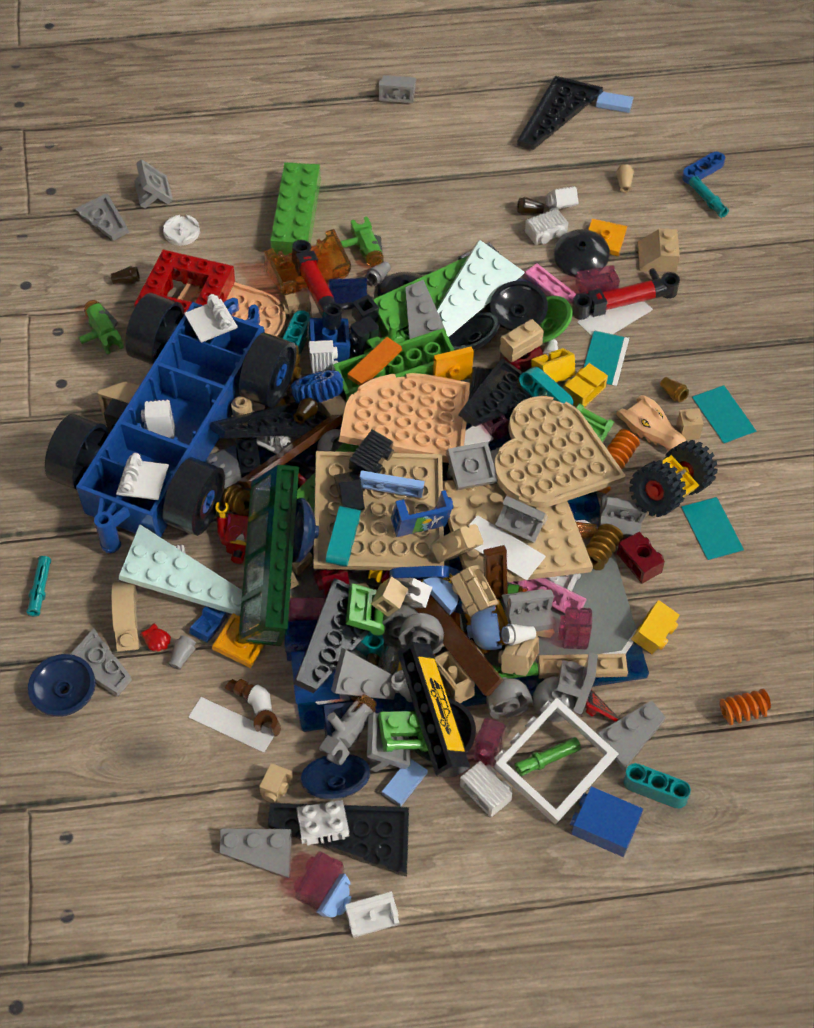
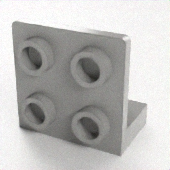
M383 75L382 80L379 81V101L413 103L416 78Z

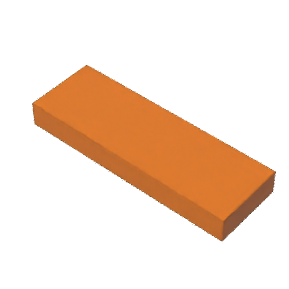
M386 337L347 374L348 378L359 386L372 380L402 351V346Z

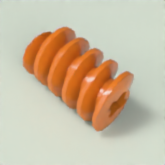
M620 429L608 445L607 450L621 470L624 469L625 464L628 463L636 448L640 445V441L629 430Z
M765 689L751 691L750 694L746 692L742 696L739 694L734 695L733 698L731 696L726 697L725 700L720 699L722 715L730 726L734 723L733 718L739 724L742 723V716L746 721H750V714H752L754 719H758L759 712L763 718L767 717V710L771 708L770 697Z

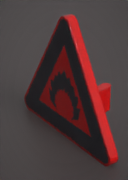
M591 689L586 702L585 712L591 717L599 712L615 722L620 720Z

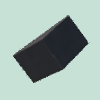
M352 471L334 475L341 505L352 509L365 510L361 479L357 473Z

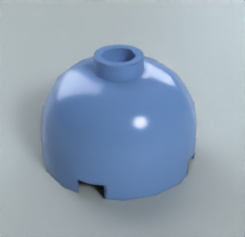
M495 605L476 612L471 617V625H467L469 639L473 638L475 644L484 650L502 649V643L497 644L501 637L497 613L492 614V611L496 609Z

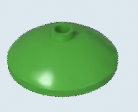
M546 297L548 302L547 315L539 325L544 331L542 343L549 342L560 336L572 319V307L563 297Z

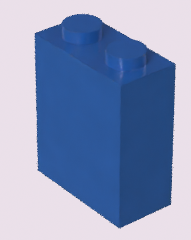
M591 786L588 794L584 792L581 797L579 806H582L580 812H575L570 822V825L573 826L572 835L624 858L640 821L643 808Z

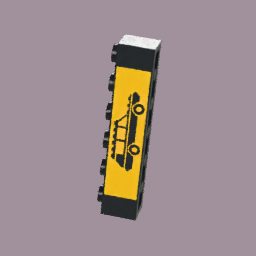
M411 642L399 650L397 654L435 775L456 777L471 767L431 645Z

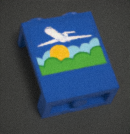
M446 490L441 491L434 510L412 515L408 514L404 499L396 501L391 515L396 537L446 526L450 513L453 510V501L451 497L447 496Z

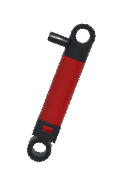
M297 240L293 242L291 258L293 264H295V269L298 275L303 277L322 316V325L330 330L338 329L341 326L342 311L352 309V302L336 303L318 267V258L314 250L311 251V244L306 240Z
M651 268L648 271L652 278L650 281L604 292L600 288L588 291V294L579 293L573 299L572 315L576 319L583 320L587 319L590 313L593 317L605 315L606 310L659 297L674 298L678 293L680 277L673 272H667L660 278L655 268Z

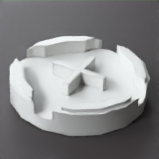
M176 215L165 222L163 232L165 239L169 243L182 246L194 242L200 234L199 223L195 218L189 215H185V217Z

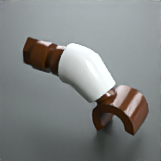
M243 679L238 681L230 680L225 689L240 697L243 696L252 705L257 715L254 719L256 732L261 731L264 723L271 722L270 729L274 736H278L281 731V725L276 715L272 712L269 692L258 684L249 685Z

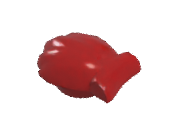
M155 623L140 633L151 651L159 652L165 650L168 644L171 643V636L163 629L158 628Z

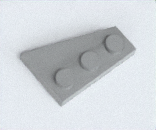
M108 193L75 209L78 215L113 241L130 233Z
M424 280L407 286L406 300L410 339L436 330L445 329Z
M236 445L220 452L209 454L205 462L218 466L225 472L224 488L237 483L241 479Z
M341 648L331 689L332 692L394 700L396 692L392 687L391 678L393 674Z
M221 829L220 853L290 878L292 830Z

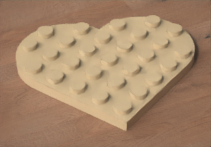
M537 396L528 398L514 408L508 425L511 440L499 449L494 461L498 479L497 483L507 496L529 506L547 507L624 482L626 478L624 472L582 413L566 401L563 404L553 400L554 397Z

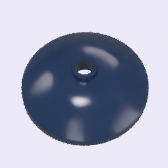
M298 498L296 501L293 563H300L312 549L314 539H317L319 536V526L316 525L315 515L305 498Z
M60 654L52 656L41 662L32 672L28 682L29 698L35 708L46 715L54 717L71 715L82 709L92 698L96 685L95 675L91 666L84 659L76 655ZM64 690H68L67 693L62 694Z
M349 754L341 765L327 760L326 755L312 761L304 768L301 774V783L307 793L317 798L327 800L341 799L357 793L366 785L370 778V768L364 759L356 755Z

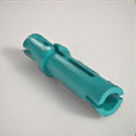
M694 176L689 180V185L720 218L725 217L729 213V209L721 202L720 197L713 194L698 176Z
M48 556L38 557L33 586L28 594L30 600L26 612L33 617L40 615L42 601L46 597L45 587L51 564V558Z

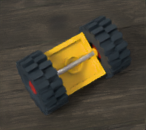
M695 440L684 441L670 449L663 461H652L638 469L632 475L633 478L630 479V484L633 485L629 487V491L634 493L631 498L632 500L636 499L637 503L635 505L637 508L641 506V511L643 513L649 511V516L652 517L654 515L656 517L665 516L680 506L685 496L697 494L710 486L716 479L714 475L718 473V469L714 468L718 465L717 460H712L714 457L713 452L709 454L707 452L709 448L707 446L703 448V443L701 442L695 444Z

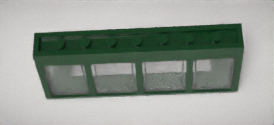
M276 465L251 482L238 642L282 646L288 629L299 467Z

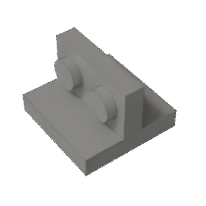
M142 159L136 163L139 176L134 182L140 206L146 209L157 198L166 204L172 202L173 199L167 176Z
M488 442L447 449L446 453L450 468L446 476L447 480H454L456 490L497 483L498 479Z
M603 495L600 502L599 525L611 524L622 531L623 539H626L639 531L641 532V524L647 512L643 513L641 506L637 508L635 505L637 502Z
M506 496L503 502V509L495 525L535 543L548 516L540 510Z
M540 589L502 595L501 602L509 624L534 626L536 631L555 629L556 623L551 612L554 598L552 590Z
M589 652L584 666L576 662L564 660L560 666L557 691L576 696L573 712L582 714L596 676L598 655Z
M375 712L370 714L368 718L367 757L370 760V770L378 772L388 765L402 769L410 767L411 749H397L392 752H384L378 720L379 714ZM408 736L391 737L393 740H409Z

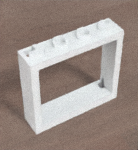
M558 698L552 703L548 700L540 709L542 714L537 719L533 716L525 725L527 730L522 735L520 733L515 735L510 741L512 746L506 752L503 749L495 757L497 762L493 767L555 825L619 754ZM554 711L558 712L605 755L557 809L506 764Z

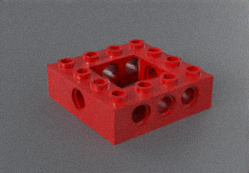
M163 249L134 306L136 307L144 295L154 293L181 303L184 313H186L192 302L167 296L169 291L173 289V280L183 282L186 285L188 283L200 286L202 291L196 301L197 304L206 305L207 297L211 294L217 296L224 303L235 283L234 266Z

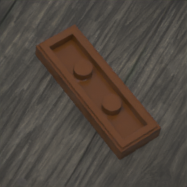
M505 545L483 550L484 576L497 600L501 599L502 595L508 594L507 549Z

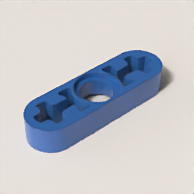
M712 152L689 165L683 170L682 180L689 184V180L694 176H698L702 180L724 166L725 155L721 152ZM700 166H705L708 169H701Z
M449 566L398 567L390 570L389 578L391 576L393 578L427 579L430 577L449 578Z

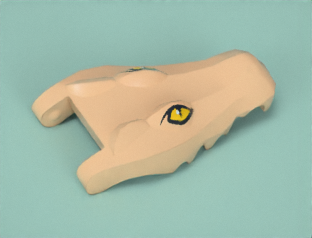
M644 395L639 396L636 399L637 404L628 410L622 408L616 413L618 418L623 420L634 434L637 433L640 438L645 437L649 443L653 442L655 445L659 443L667 451L686 441V438L669 422L661 407L654 400Z

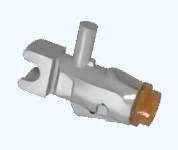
M362 694L349 707L341 720L335 713L328 715L327 718L334 726L335 731L332 733V737L327 735L319 747L320 751L328 753L327 760L338 765L343 764L350 753L347 749L354 742L358 741L364 727L368 725L369 715L376 711L377 703L372 698Z

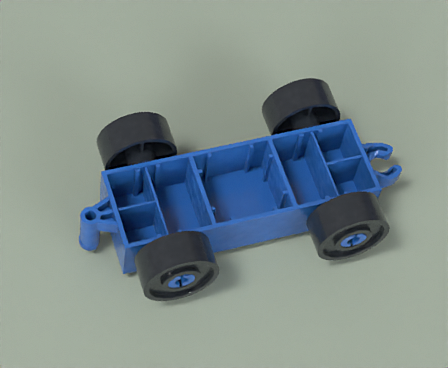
M154 293L144 295L137 303L130 317L125 336V349L128 356L149 363L152 367L109 434L104 424L74 413L66 416L55 429L46 451L45 474L49 480L77 490L84 514L95 517V527L100 539V546L104 552L115 553L121 548L122 544L116 529L117 526L137 533L139 525H142L161 538L168 525L198 536L212 522L217 512L216 503L219 502L220 505L225 486V472L222 468L205 462L219 439L218 434L210 429L211 422L232 417L231 403L240 396L271 408L276 406L284 396L295 368L297 355L295 343L265 333L264 327L259 325L260 314L257 305L249 307L246 320L232 316L238 328L201 343L184 315V308L181 303ZM231 298L224 302L230 315L239 311L237 298ZM192 302L186 312L203 305ZM167 399L170 401L175 424L174 439L144 429L141 410L145 409L146 401H166ZM133 453L139 454L141 460L145 462L169 464L159 500L116 494L127 459Z

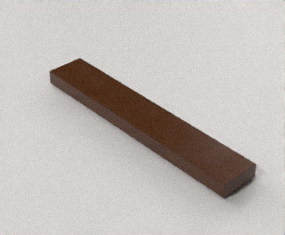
M331 415L238 481L241 487L251 488L253 480L276 465L286 464L320 440L327 431L335 429L342 424V415Z
M431 594L426 608H414L418 613L429 614L439 620L444 633V646L484 695L489 696L504 681Z

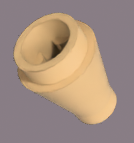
M621 165L616 171L621 192H629L631 190L634 170L630 165Z

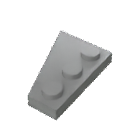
M94 628L71 653V655L84 659L91 666L96 683L117 697L132 681L129 673L111 653L109 647L102 641Z
M650 701L598 732V735L619 753L615 761L625 771L629 763L641 751V748L663 724L665 716L654 702Z

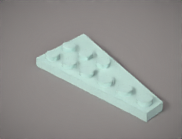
M480 240L475 244L437 308L448 337L491 302L492 295L501 285L516 281L525 273Z
M139 525L120 572L119 580L240 616L242 590L142 525Z

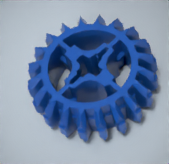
M335 370L315 372L302 376V378L292 383V396L296 403H300L304 398H312L317 403H321L339 396L343 392L344 380L340 372Z

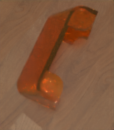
M332 229L325 232L326 237L324 240L317 239L316 245L311 247V251L314 250L318 258V267L326 282L339 278L343 279L351 271V262L335 230ZM273 248L265 250V270L281 294L288 295L308 289L303 277L299 276L295 269V264L291 260L292 253L284 255L282 251L276 254Z

